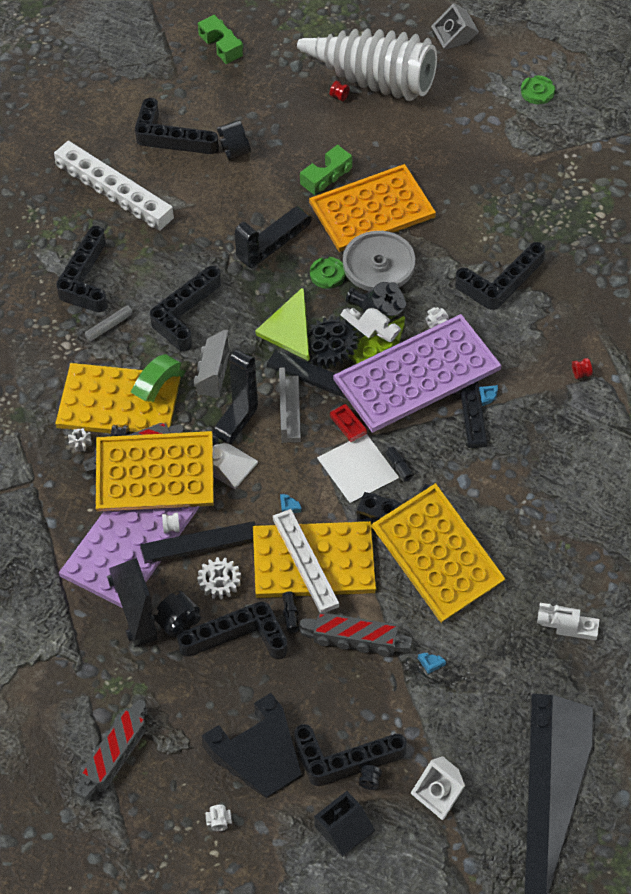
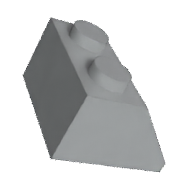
M455 3L431 26L445 50L467 44L479 32L467 10Z

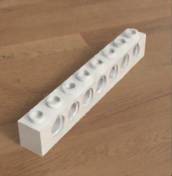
M67 141L54 152L55 163L60 169L66 170L71 176L80 179L85 185H89L99 194L108 197L111 202H115L124 210L133 213L136 218L147 222L150 227L160 231L174 218L171 205L72 142Z

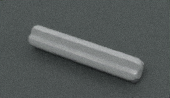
M128 305L86 331V338L89 341L94 340L133 314L132 309Z

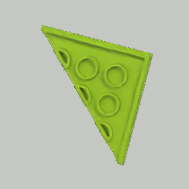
M301 288L256 329L255 333L256 336L308 361L310 357L304 289Z
M403 316L389 323V325L395 323L401 328V331L392 342L377 336V332L374 337L368 338L364 336L360 338V343L357 344L358 349L354 350L355 355H348L356 365L399 344L405 324V317Z

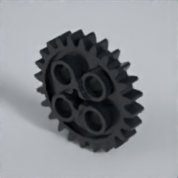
M331 316L330 320H327L325 317L323 322L317 320V325L310 324L311 330L307 329L310 357L307 361L308 363L318 364L319 367L326 364L327 368H329L330 364H333L336 367L337 362L343 364V359L350 360L349 354L355 355L354 350L358 349L357 344L360 343V336L357 328L346 319L341 321L340 316H338L334 320L333 316Z

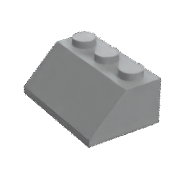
M223 330L207 339L206 345L202 346V361L198 362L197 367L199 374L194 378V387H197V395L220 397L230 354L228 330Z

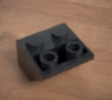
M348 791L344 792L314 816L315 828L342 857L375 832L362 806Z

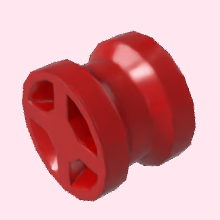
M336 80L330 88L329 95L344 101L349 94L350 87L346 84L342 85L340 81Z
M584 358L580 362L577 360L572 362V370L576 379H581L582 376H592V365L588 358Z

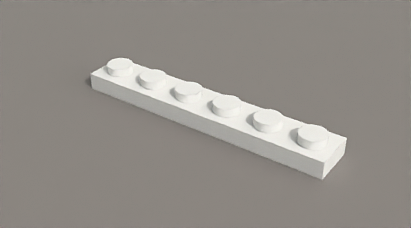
M289 509L273 515V521L320 614L338 608L339 602L292 510Z

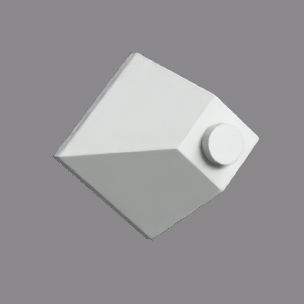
M228 443L214 445L213 476L236 489L258 464V461Z
M442 756L430 761L411 794L441 820H444L464 789L465 784L459 769Z

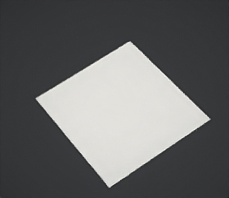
M367 434L317 457L349 503L361 498L364 492L370 493L399 478Z

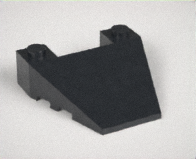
M137 558L109 568L108 584L110 587H114L115 592L118 593L128 622V630H125L128 641H132L134 647L158 640L157 629L154 624L155 619L154 616H151L153 608L150 594Z
M272 693L254 703L255 715L260 722L232 740L229 739L220 725L201 735L203 748L214 763L226 768L230 774L242 779L246 785L265 798L272 796L302 776L283 707Z

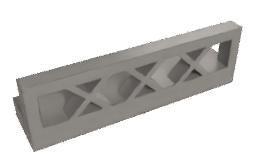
M279 368L282 443L301 442L298 376H285V368Z

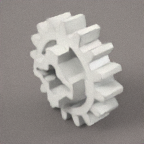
M216 557V562L208 560L209 565L202 564V570L198 571L199 577L197 578L200 590H204L206 596L211 593L212 599L216 595L223 599V595L226 594L230 597L231 591L237 592L236 586H240L241 573L238 566L234 567L233 561L227 563V558L219 561V558Z

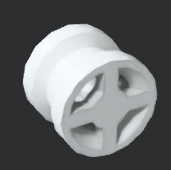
M178 513L173 515L162 514L164 534L169 533V531L180 532Z

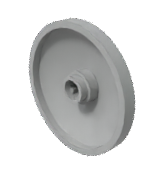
M370 231L355 237L346 246L343 253V269L353 284L367 291H370L380 282H395L398 287H401L413 275L415 253L411 245L397 234L387 231Z

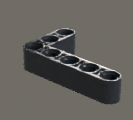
M146 98L142 102L135 125L137 144L203 154H215L218 152L219 142L216 132L157 124L159 117L158 101L155 98Z
M296 206L261 233L257 232L246 222L240 223L235 229L236 257L249 268H254L307 228L312 221V216L299 206Z
M92 226L88 230L56 283L58 297L61 301L94 312H103L107 308L105 291L83 282L106 244L104 229L101 226Z
M540 242L530 244L492 283L468 268H460L456 271L455 287L485 308L495 310L544 262L545 246Z
M217 266L205 268L150 310L151 326L178 350L187 351L192 347L191 331L178 318L221 286L220 269Z
M238 349L232 353L229 361L233 403L213 430V434L218 439L228 444L234 442L253 417L258 407L255 357Z
M263 601L183 631L178 635L177 639L179 652L181 655L189 657L258 630L269 654L274 659H282L287 655V640L270 605ZM281 645L282 647L275 648L274 646Z
M301 724L297 726L294 732L296 748L309 781L314 786H323L359 774L364 765L379 767L404 758L407 751L406 738L402 734H393L323 757L313 729L309 725ZM304 735H305V736H308L307 739H301V738H299V737L304 736ZM400 745L401 748L396 749L393 746ZM376 751H378V752H381L382 754H381V755H375V754H373V753L376 752ZM309 753L315 754L314 757H308L306 755ZM361 758L362 761L355 762L353 759ZM335 765H342L343 767L337 769V768H334L333 766H335ZM316 771H321L323 774L315 775L313 773Z

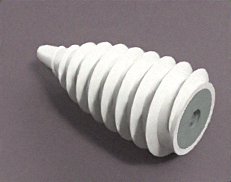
M367 28L361 36H359L357 29H354L349 36H346L345 31L342 30L338 37H333L332 34H329L325 38H302L297 42V49H300L301 52L309 56L315 57L318 62H325L328 70L335 69L337 76L340 78L346 76L349 83L357 82L361 88L369 86L373 92L381 90L384 95L392 93L395 98L404 96L407 101L414 100L418 95H426L435 76L437 65L436 48L432 45L430 38H426L423 43H420L418 34H414L408 41L406 32H402L398 39H396V34L393 30L384 37L381 29L377 30L374 36H372L370 29Z

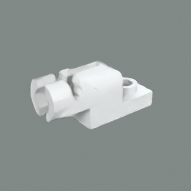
M354 308L344 309L340 314L368 338L374 337L377 332V336L392 342L401 331V328L395 323L389 325L390 319L375 308L367 309L362 317Z
M540 603L538 624L557 628L556 634L597 640L599 619L580 616V609Z

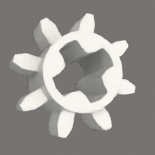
M434 307L427 311L429 315L426 317V323L430 328L449 319L448 314L442 308Z
M84 428L73 429L72 435H68L69 447H74L76 452L86 451L87 447L92 445L90 432L86 433Z
M214 805L210 807V812L205 813L207 826H211L213 831L226 830L228 828L227 824H232L231 811L226 810L224 805Z

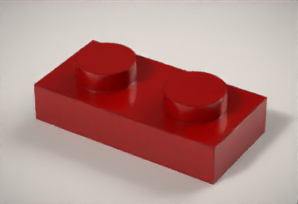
M346 404L330 412L331 419L350 442L367 434V429Z

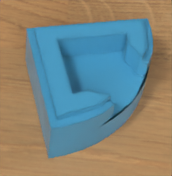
M498 385L479 387L482 406L488 405L495 400L498 393Z
M280 494L282 512L291 509L293 513H301V506L298 501L289 495Z
M428 653L418 655V660L428 674L446 665V661L441 656Z

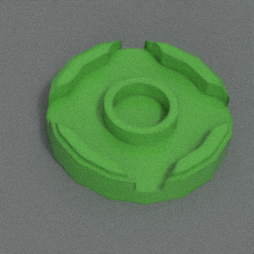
M544 76L528 77L521 85L522 97L533 104L547 103L553 98L555 93L553 82Z
M324 257L319 258L310 267V278L318 287L326 289L335 288L345 280L346 274L343 269V263L334 257H328V259H324Z

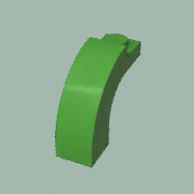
M167 354L160 355L145 367L136 380L131 393L144 401L154 402L160 388L169 378L173 376L183 377L186 371L180 368L181 362Z

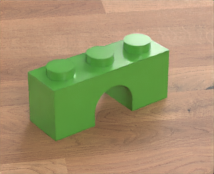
M212 15L198 22L199 36L207 44L218 41L216 42L217 55L225 64L243 56L242 41L234 36L233 32L224 25L221 19L219 20L215 15Z
M336 145L325 154V166L327 167L319 168L312 163L300 172V184L313 195L323 191L328 185L337 181L340 176L351 170L352 155L339 145Z

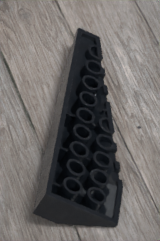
M532 693L530 703L524 894L549 893L592 748L593 707L548 694Z

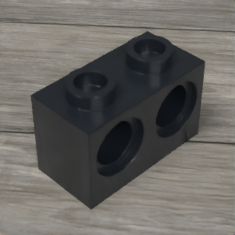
M364 492L357 508V521H371L372 525V523L388 514L386 512H391L401 506V502L392 498L381 497L375 493Z

